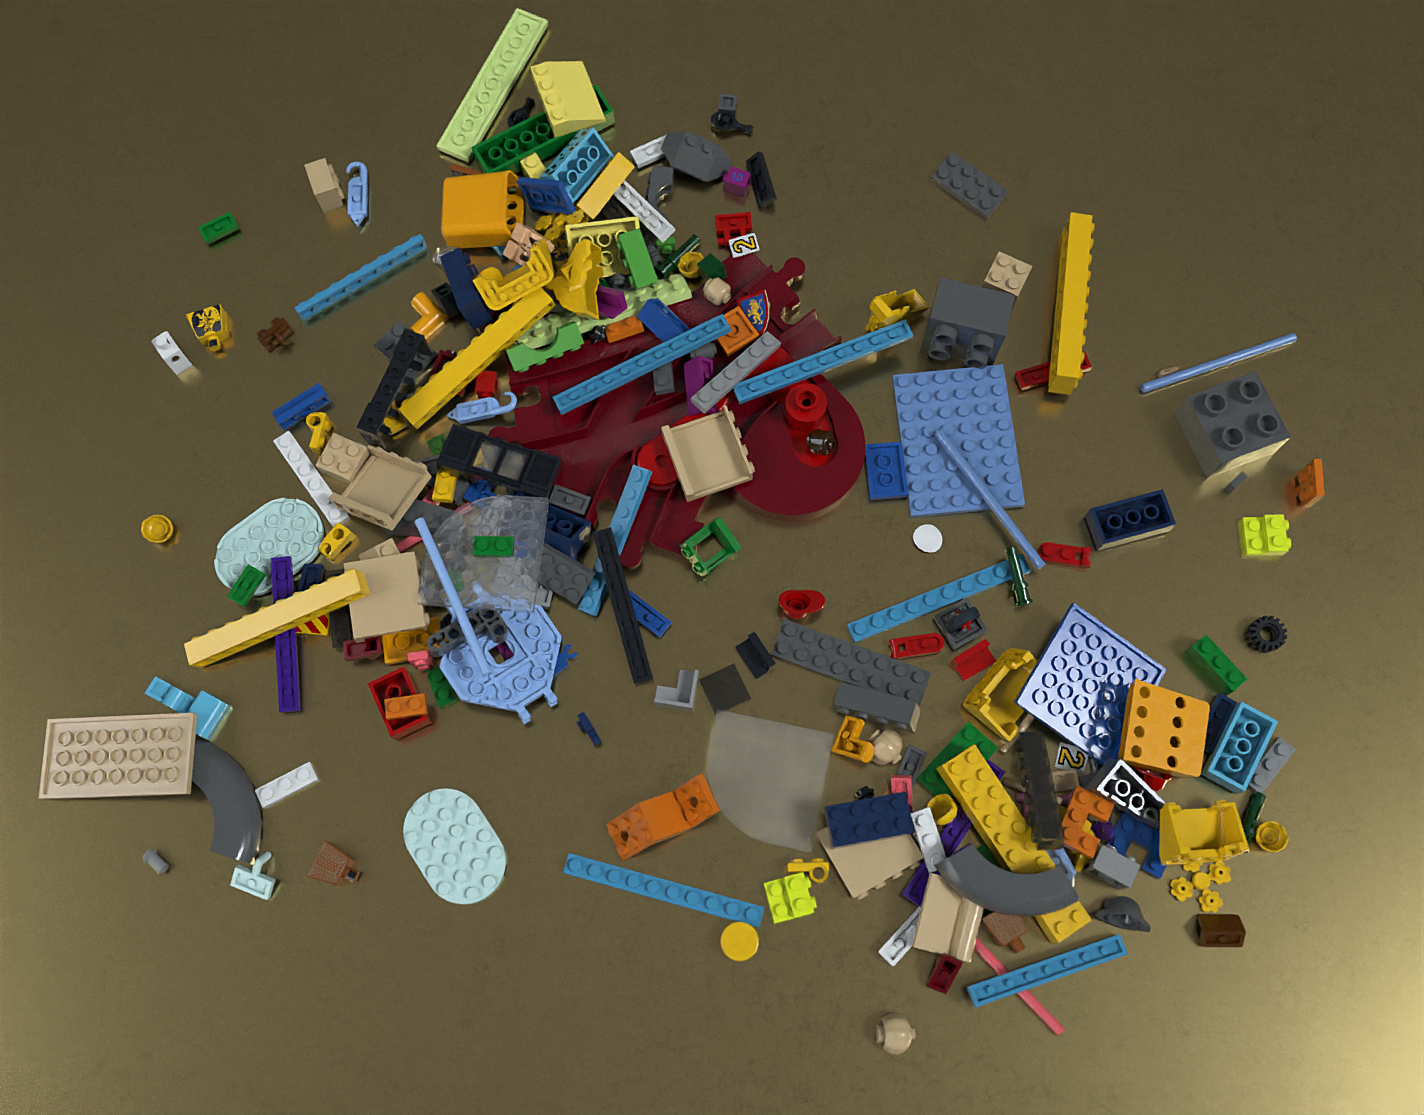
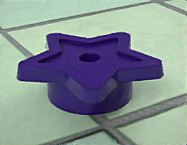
M1098 820L1097 824L1091 826V829L1096 833V838L1100 839V841L1105 839L1108 842H1112L1111 835L1113 834L1114 825Z

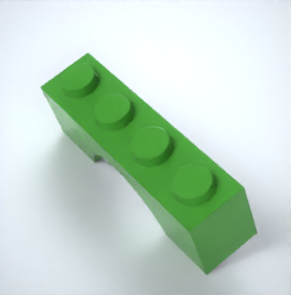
M571 321L556 327L555 339L547 348L535 350L520 342L505 348L513 370L521 373L528 370L530 365L535 363L536 366L547 362V358L552 356L553 358H558L564 355V351L580 349V345L584 344L577 323Z

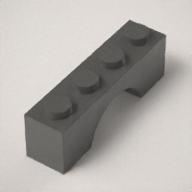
M652 166V172H648L647 183L650 184V187L646 188L645 199H648V203L668 221L667 215L663 214L656 205L661 197L672 193L674 168ZM641 223V231H644V235L650 234L652 239H656L657 237Z

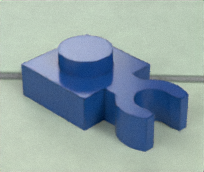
M567 644L563 648V652L558 653L553 678L569 666L566 662L568 659L573 660L578 656L577 652L571 655L567 653L572 647L571 644Z

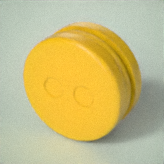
M734 922L724 929L721 935V948L727 957L735 961H745L751 958L757 951L759 945L758 934L750 924Z

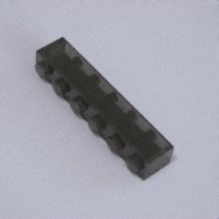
M1019 732L1018 740H1015L1014 747L1015 752L1019 753L1018 769L1022 770L1023 774L1021 775V785L1026 790L1024 802L1029 807L1027 817L1028 823L1032 824L1033 828L1031 830L1032 843H1035L1037 851L1061 850L1065 838L1044 732Z

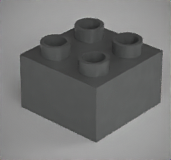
M940 277L930 309L921 350L928 351V355L936 360H948L950 357L962 359L968 367L984 369L986 365H993L1006 337L1015 295Z
M1256 371L1188 396L1174 413L1207 479L1273 454L1291 438Z

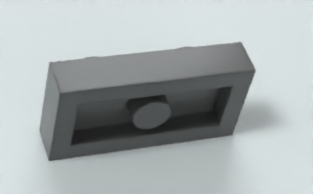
M672 361L653 370L656 395L675 392Z
M555 484L548 502L551 505L585 517L592 498Z
M908 745L896 775H912L913 789L927 752Z

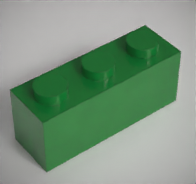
M1207 634L1185 651L1226 696L1248 680Z

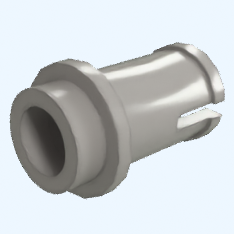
M149 849L142 856L143 862L148 863L159 875L169 867V864L157 855L156 850Z

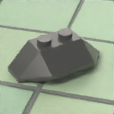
M688 131L668 132L661 147L672 168L704 182L723 178L725 172L729 171L732 164V159L720 145Z

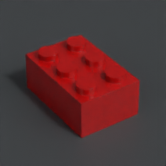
M404 666L367 683L390 737L394 740L432 723L428 714L392 720L386 719L384 699L419 694L409 671Z

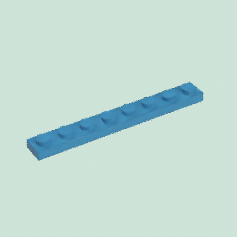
M421 234L411 237L404 244L394 247L387 254L379 256L370 264H365L358 271L348 274L341 281L335 282L324 291L316 293L314 297L307 301H302L295 307V310L302 321L308 319L426 249L427 245Z
M633 465L609 526V528L612 527L619 556L652 475V471ZM599 555L592 570L596 573L586 588L578 606V609L597 616L607 591V584Z
M1118 934L968 986L967 990L972 1004L976 1008L1122 957L1128 953L1121 935Z

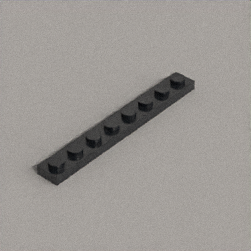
M612 527L592 532L633 682L635 684L653 679Z

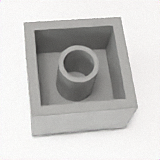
M1106 844L1105 846L1097 847L1094 857L1084 866L1083 870L1118 890L1131 887L1141 865L1135 863L1136 859L1126 854L1122 856L1117 853L1116 848Z

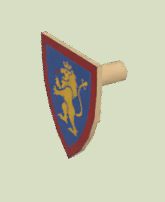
M766 290L737 299L738 306L756 329L759 336L764 334L769 320L770 303L768 302Z

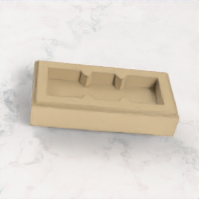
M1077 769L1036 775L1039 790L1047 793L1074 790L1075 786H1080Z

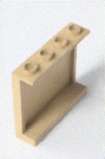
M726 405L723 406V411L673 428H669V425L661 427L662 436L687 502L750 481L753 478L754 466L751 461L748 462L747 448L745 444L742 445L740 442V438H742L738 427L735 428L733 412L728 411Z
M368 445L367 448L372 453L370 458L343 494L339 495L333 492L329 499L338 509L393 531L432 476L427 471L428 468L421 462L415 463L407 457H399L394 452L388 453L380 447L375 448Z
M414 551L344 563L345 571L356 569L365 574L370 595L349 604L353 637L357 643L365 642V638L424 628L425 631H428L427 625L430 624L429 613H425L424 606L428 605L426 594H422L421 588L425 587L423 575L420 576L419 574L422 563L421 558L417 557Z
M827 827L815 834L848 889L851 899L855 897L858 900L869 895L867 890L872 887L875 890L886 885L884 880L890 877L893 880L904 874L902 872L903 869L909 866L910 870L921 864L919 860L923 858L911 835L831 849Z

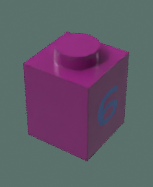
M731 166L729 172H725L723 176L724 190L744 197L751 182V173Z

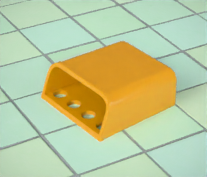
M511 170L447 177L444 179L441 233L448 248L507 246L509 240L517 242L511 238L517 222L523 224L524 196L517 184L519 178ZM516 188L517 192L515 194H508L509 189ZM510 203L517 204V207L513 210L507 208ZM510 218L516 219V223L513 225L507 224V221Z
M1135 678L1128 690L1118 759H1122L1127 765L1180 778L1199 777L1202 770L1210 710L1209 704L1205 701Z

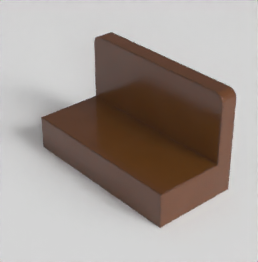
M1198 915V921L1202 928L1199 939L1201 947H1243L1246 930L1239 915Z

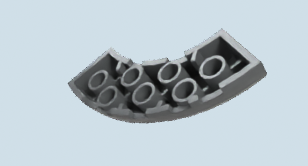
M196 739L192 781L204 792L213 811L215 827L210 851L254 865L261 845L262 820L260 802L252 781L237 761L223 749L205 740Z
M968 843L934 865L946 882L963 897L987 910L1000 914L1024 917L1040 916L1065 909L1080 900L1075 888L1060 865H1053L1048 869L1030 874L1012 873L990 863L971 843Z

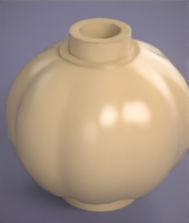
M877 729L867 739L874 746V755L871 759L874 763L879 765L892 763L894 765L901 759L902 739L895 731L885 729L881 732Z
M899 1013L885 1015L879 1025L875 1027L877 1043H880L886 1052L893 1055L905 1052L911 1040H915L914 1026H910L908 1020Z

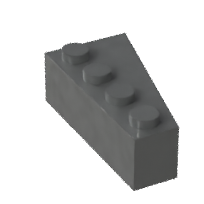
M415 499L393 531L382 527L387 535L421 537L415 520L424 518L432 538L461 540L464 521L459 512Z
M842 682L839 684L833 704L841 714L849 715L851 713L857 715L860 719H870L879 724L889 725L914 734L921 713L916 701Z
M1108 759L1085 789L1114 803L1115 807L1153 829H1160V809L1166 803L1122 759Z

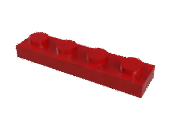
M1084 351V360L1080 369L1086 372L1090 371L1092 366ZM1050 362L1016 371L1015 377L1021 391L1049 383Z

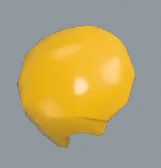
M696 252L685 253L680 258L678 264L681 274L690 279L698 278L700 273L697 263L703 259V256Z
M152 515L142 522L141 532L143 537L149 542L162 543L172 536L174 527L171 520L166 516Z
M939 794L933 797L927 804L930 807L935 825H946L952 822L957 815V805L948 794Z
M1265 821L1258 825L1255 831L1257 844L1267 852L1281 851L1286 847L1289 840L1285 828L1275 821Z

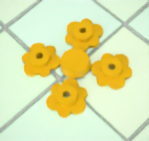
M580 209L568 216L559 213L560 215L554 220L551 215L541 216L539 221L535 222V229L537 231L545 230L553 223V227L548 229L543 237L550 241L556 240L560 237L562 228L565 225L581 222L584 217V211Z
M1217 861L1215 865L1209 866L1210 872L1206 874L1198 872L1199 866L1203 863L1182 864L1185 871L1190 870L1195 873L1192 877V883L1186 881L1184 877L1172 880L1170 883L1173 888L1171 889V894L1176 896L1177 900L1185 901L1186 898L1192 897L1191 891L1194 886L1198 890H1203L1202 896L1199 897L1202 910L1204 912H1217L1218 908L1223 905V900L1219 897L1218 892H1211L1207 888L1210 886L1211 881H1215L1218 885H1221L1223 882L1228 883L1231 880L1230 868L1225 866L1224 862Z

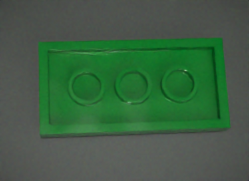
M968 721L917 777L916 781L934 797L939 794H948L954 799L955 796L936 768L974 744L987 762L998 747Z

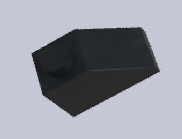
M447 282L431 290L433 296L449 317H456L461 314L452 289Z

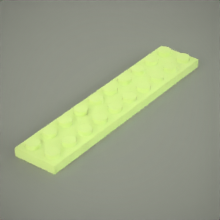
M518 8L515 10L438 142V150L468 163L474 155L471 147L482 141L546 30L548 20Z
M674 274L666 279L658 280L657 284L637 291L636 289L628 292L622 291L624 292L628 308L614 319L600 315L599 320L587 319L567 309V311L553 313L541 318L516 340L514 345L523 342L527 347L535 349L552 343L556 336V327L571 321L577 323L581 334L592 330L595 325L601 327L604 324L606 326L639 314L648 299L659 298L668 306L692 298V294L682 274Z

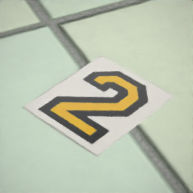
M755 233L729 240L733 258L760 250Z
M1060 742L1055 767L1064 770L1077 769L1078 774L1084 775L1088 755L1076 746Z

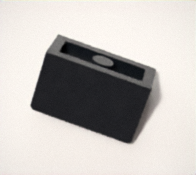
M755 631L748 635L747 640L735 647L755 679L760 678L776 667L775 661Z

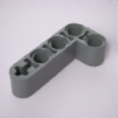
M484 605L467 615L469 622L476 624V627L473 628L476 636L486 631L495 643H502L507 639V625L493 605ZM487 613H491L494 615L490 619H486L483 617ZM458 620L428 638L427 647L432 656H443L467 642ZM496 629L504 631L501 635L494 634ZM451 633L459 634L455 639L449 637Z

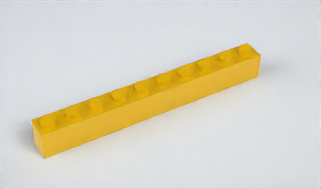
M539 288L522 299L515 301L511 309L501 313L498 320L494 324H489L482 335L473 338L466 349H461L454 360L448 361L438 374L432 375L425 386H421L415 391V395L410 399L404 400L398 410L416 429L421 427L505 351V348L510 347L555 306L553 299L542 288Z
M348 569L344 571V574L330 577L324 583L314 584L308 590L294 593L292 597L277 600L274 605L261 607L258 609V612L243 615L242 619L227 622L225 626L219 629L209 630L208 634L193 637L191 641L184 644L189 666L203 668L370 595L365 574L356 569Z

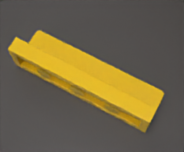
M618 152L575 204V211L582 209L589 218L594 219L634 169V165Z

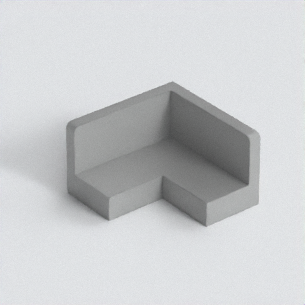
M695 669V672L680 670L677 688L657 685L656 696L653 701L654 706L693 712L699 670Z

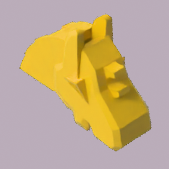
M583 239L576 244L568 261L561 263V267L558 269L554 279L544 285L546 288L554 290L555 296L563 308L581 317L599 320L596 291L599 285V278L604 276L603 266L598 267V264L602 261L601 247L587 239Z
M915 289L899 295L896 294L897 291L895 290L888 294L875 296L869 306L871 317L865 330L867 332L870 330L874 332L905 319L909 325L929 309L930 306Z

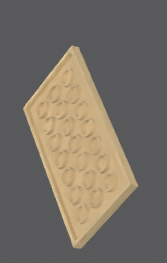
M174 713L48 719L38 799L191 794L197 714Z

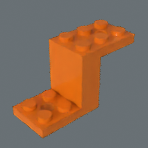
M700 774L674 791L637 803L607 823L606 826L615 844L617 853L621 860L625 861L650 845L687 832L720 810L704 775Z

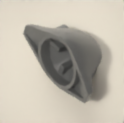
M1119 896L1114 899L1107 898L1104 908L1098 910L1095 914L1096 918L1122 929L1149 932L1151 926L1142 916L1138 903L1126 896Z

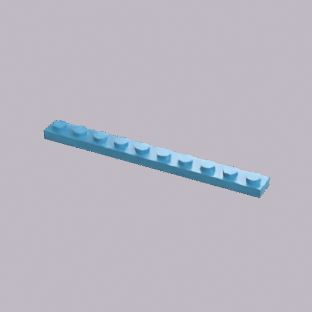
M723 314L554 396L553 399L561 415L731 332V328Z
M905 319L742 381L732 390L738 403L742 404L913 338V333Z
M1018 555L1023 575L1030 573L1031 569L1024 555ZM1003 561L847 624L853 642L857 643L1012 580L1008 561Z
M571 853L568 854L563 871L564 874L736 922H745L758 928L760 927L764 911L762 906Z

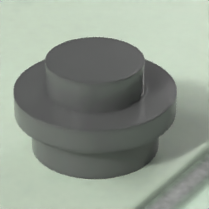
M622 273L613 274L612 278L609 279V283H611L612 287L625 286L627 276H623Z

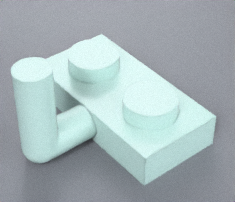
M266 851L254 861L252 869L241 865L236 866L230 886L268 900L271 897L276 879L264 875L260 871L262 865L271 858V853Z

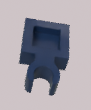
M583 711L577 716L580 721L576 723L582 733L586 731L595 746L602 743L585 712Z

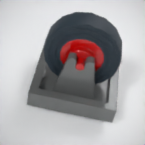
M968 598L933 617L953 651L988 631L980 619L979 611L976 607L972 606Z

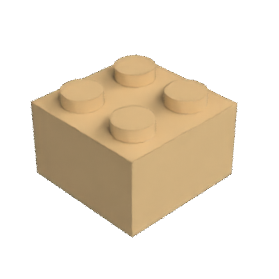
M325 158L305 164L304 166L314 195L323 212L343 207L342 199L345 197L339 186L340 182L332 164L328 165Z
M998 252L982 287L1015 295L1014 306L1032 266L1002 252Z
M333 433L316 466L321 473L349 485L372 454L367 447Z

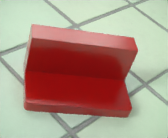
M987 639L964 651L951 661V664L963 681L996 662V659L988 649L990 643Z

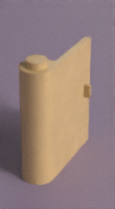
M930 873L912 947L939 954L945 953L959 960L971 963L984 908L963 897L941 875Z

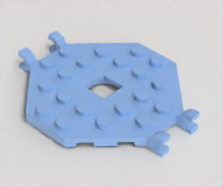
M478 583L472 587L473 593L478 600L464 607L465 613L468 615L484 605H493L507 625L508 637L505 642L514 656L502 664H497L488 650L500 643L493 642L488 633L484 631L476 637L492 671L491 675L487 677L482 676L468 642L444 654L441 659L440 670L461 701L515 711L518 713L523 724L531 721V716L525 709V706L544 695L550 707L558 704V699L551 690V684L562 636L541 605L521 603V601L507 598H495L492 595H487ZM450 601L445 604L447 606L446 609L452 615V624L457 621V617ZM487 613L483 617L486 619H490L494 615L491 613ZM470 623L472 628L476 627L475 623ZM496 629L494 634L501 635L504 631ZM451 633L449 635L451 639L459 636L458 633Z

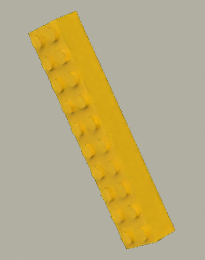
M1071 212L1062 231L1048 392L1070 395L1073 389L1077 388L1078 380H1081L1083 376V369H1080V366L1084 360L1082 347H1084L1086 340L1083 330L1086 329L1087 319H1084V316L1088 310L1086 298H1088L1090 290L1087 282H1089L1091 276L1088 266L1091 265L1092 261L1090 250L1093 247V239H1091V234H1093L1095 223H1092L1093 215Z
M975 744L936 768L1003 870L1017 874H1030L1055 865ZM1079 901L1057 912L1034 916L1051 943L1062 942L1091 921V918Z

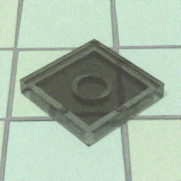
M735 664L699 679L715 716L751 700Z

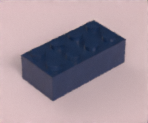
M459 247L440 256L458 309L472 329L475 330L492 322L491 313H493V310L487 306L473 282V279L479 272L475 264H471V259L467 252L463 253Z
M1163 489L1091 508L1085 515L1098 551L1165 533L1176 525Z
M523 496L505 513L504 532L541 548L546 543L568 557L573 558L590 540L591 522L553 505L547 504V507L543 506V501L534 497L530 501Z
M906 792L830 805L824 808L831 849L908 836L914 833Z

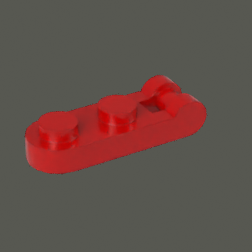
M1044 542L1037 549V553L1045 563L1084 569L1090 568L1091 565L1089 556L1092 555V548ZM1076 555H1082L1081 560H1076Z
M929 633L888 640L889 647L892 649L891 658L899 660L938 653L944 646V639L938 633ZM899 645H904L905 651H900Z

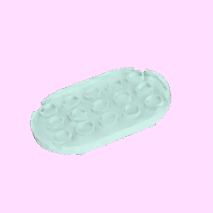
M279 498L266 503L230 529L220 540L217 546L216 559H214L215 570L219 579L231 590L249 564L266 574V577L253 596L273 591L271 558L291 556L293 575L303 569L305 563L309 564L319 553L318 547L324 540L322 520L309 504L299 499Z
M437 789L424 794L411 806L404 821V841L409 853L432 889L443 899L456 904H473L489 897L503 880L507 858L501 840L476 802L458 790Z

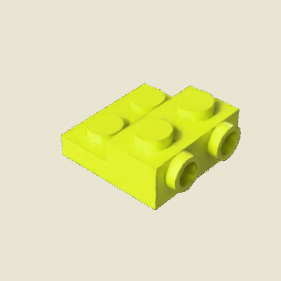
M1284 514L1243 517L1241 519L1245 556L1284 555L1291 548V539L1287 538L1286 531L1289 529V522L1287 519H1284Z
M804 872L764 883L774 924L813 914L814 908H817L814 896H810L808 888H811L809 876H804Z

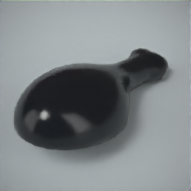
M527 97L523 107L510 113L507 120L509 128L529 118L528 111L535 104L533 98Z
M719 111L710 118L713 127L722 132L740 130L748 135H751L753 132L752 125L739 123L728 112Z

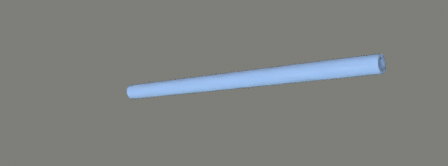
M418 518L415 520L417 529L483 677H487L492 674V671L424 518Z

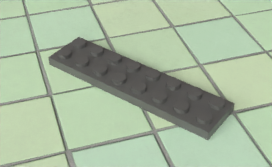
M786 619L783 620L771 652V656L846 684L916 701L919 707L931 672L892 659L891 657Z

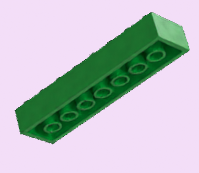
M596 84L592 87L606 121L587 128L594 127L598 132L615 123L613 109ZM544 110L471 148L476 162L484 173L511 170L515 174L522 170L521 160L534 153L537 154L540 160L564 149L580 130L555 138Z

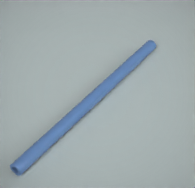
M1291 333L1143 383L1140 387L1142 392L1145 393L1296 342L1297 337L1295 333Z
M942 429L936 432L934 436L1038 570L1044 567L1046 563Z

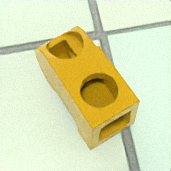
M338 522L321 542L318 550L329 560H333L357 536L346 526Z

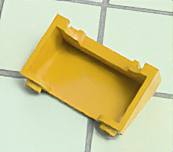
M544 238L532 244L529 249L531 257L526 262L527 264L505 276L502 275L498 268L488 267L473 279L475 286L490 309L500 310L552 281L554 270L550 250Z
M1007 649L963 701V706L1003 740L1010 742L1018 734V726L1015 722L1024 712L1014 701L1038 660L1028 650Z
M1219 800L1214 802V806L1210 808L1181 809V806L1176 805L1175 802L1164 804L1163 808L1160 809L1159 857L1161 864L1177 865L1225 861L1248 851V843L1235 802L1226 803V800Z

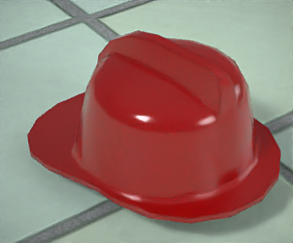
M787 590L782 592L778 599L779 605L784 609V614L793 619H801L808 613L819 611L823 608L826 601L824 595L815 590Z
M1132 766L1138 770V776L1153 791H1161L1167 781L1172 779L1171 775Z

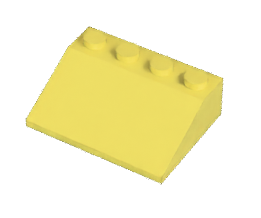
M547 61L530 67L535 87L555 138L606 121L583 61Z
M638 216L565 225L564 231L568 256L570 257L577 243L587 239L601 247L602 261L598 264V267L603 266L604 276L602 277H609L617 273H622L623 275L630 274L629 269H625L622 259L624 255L622 251L619 252L616 241H618L620 234L640 228Z

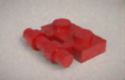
M751 212L715 215L717 235L724 234V238H717L718 245L730 246L729 240L744 236L746 232L753 231ZM740 232V236L730 237V233Z

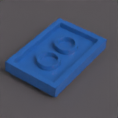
M520 177L517 180V184L531 210L573 214L576 210L562 181Z
M902 442L866 444L865 463L870 500L908 497Z

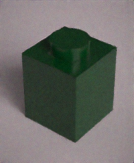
M711 253L697 263L699 273L706 281L711 278L724 280L727 277L724 265Z

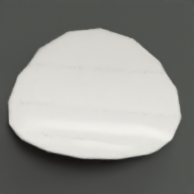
M925 524L919 526L913 534L914 543L925 552H936L942 545L941 533L933 525Z

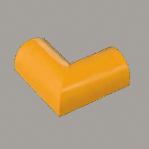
M424 292L418 293L411 301V306L422 317L409 328L411 331L424 335L425 339L450 319Z
M846 715L831 752L865 763L869 762L874 755V746L868 741L859 739L865 722L862 719Z

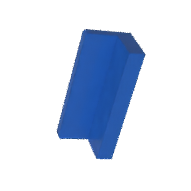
M659 298L648 299L637 316L663 343L690 330Z
M317 383L274 410L272 414L280 427L285 430L329 403L331 399L321 384Z

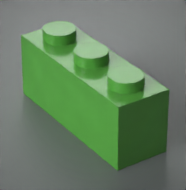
M640 228L620 234L616 245L619 252H623L624 258L622 262L625 269H629L631 276H628L631 287L635 286L637 291L657 284L658 279Z

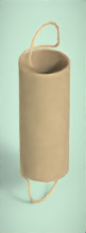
M1176 365L1160 370L1157 372L1158 377L1161 378L1178 371Z

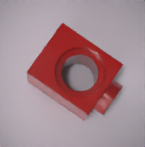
M482 371L477 375L475 392L478 398H497L499 378L496 371Z

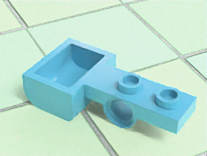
M156 676L145 692L148 696L179 713H196V734L207 740H210L230 708V705L202 690L197 698H194Z

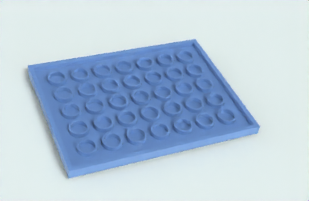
M1003 364L986 366L984 369L970 367L892 376L911 518L991 510L934 436L941 429L1003 509L1025 506Z

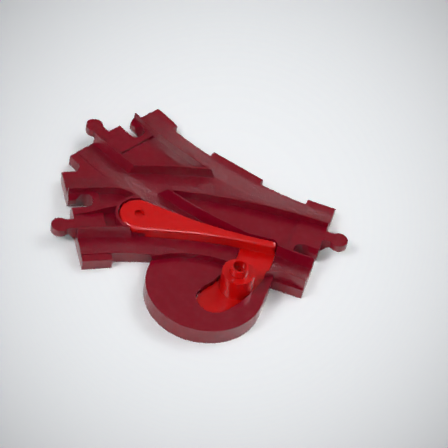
M753 252L735 258L731 254L721 262L727 273V277L723 281L731 288V298L726 304L714 305L706 299L703 285L691 292L692 298L667 306L692 329L738 307V298L766 290L770 307L769 320L764 334L768 331L781 342V345L742 381L841 344L842 336L835 338L817 319L815 309L795 324H787L782 320L783 316L800 305L798 295L789 287L792 282L801 280L805 274V263L796 257L789 258L784 263V267L775 273L772 269V264L767 267ZM641 321L644 329L641 333L609 343L606 334L601 342L597 341L596 344H592L593 339L590 338L584 340V344L580 345V349L564 351V355L558 358H553V356L547 358V362L536 366V363L530 365L528 370L521 373L513 370L505 351L511 392L516 397L538 394L541 396V399L533 406L514 408L517 426L510 428L503 426L494 427L490 430L488 436L493 438L499 437L506 442L518 443L525 448L537 449L540 452L562 458V469L556 485L592 498L585 517L565 509L562 510L590 521L591 529L595 528L598 521L597 515L602 507L612 505L617 508L633 465L652 471L626 539V546L623 547L620 555L622 566L629 570L640 566L642 562L641 552L645 547L691 562L684 557L679 545L704 527V523L698 522L697 519L709 495L687 502L661 431V427L669 425V428H673L712 415L704 414L703 412L694 416H689L684 363L691 360L689 353L672 361L675 392L656 395L652 370L561 415L553 399L554 396L663 342ZM716 339L711 341V343L715 344L717 350L714 358L711 359L713 360L714 377L755 341L730 356L726 355ZM542 346L535 348V350H541ZM822 374L815 375L742 404L738 403L733 390L717 402L718 412L723 411V406L725 405L728 411L733 412L735 418L733 424L735 428L738 427L742 437L740 442L742 445L745 444L748 451L747 460L752 462L755 469L752 480L727 489L751 511L776 521H807L825 515L835 509L854 489L860 477L865 459L864 430L854 408ZM815 429L832 432L836 440L835 449L831 450L828 455L812 453L806 444L810 432H813ZM698 544L693 547V549L695 550V552H696V549H697Z

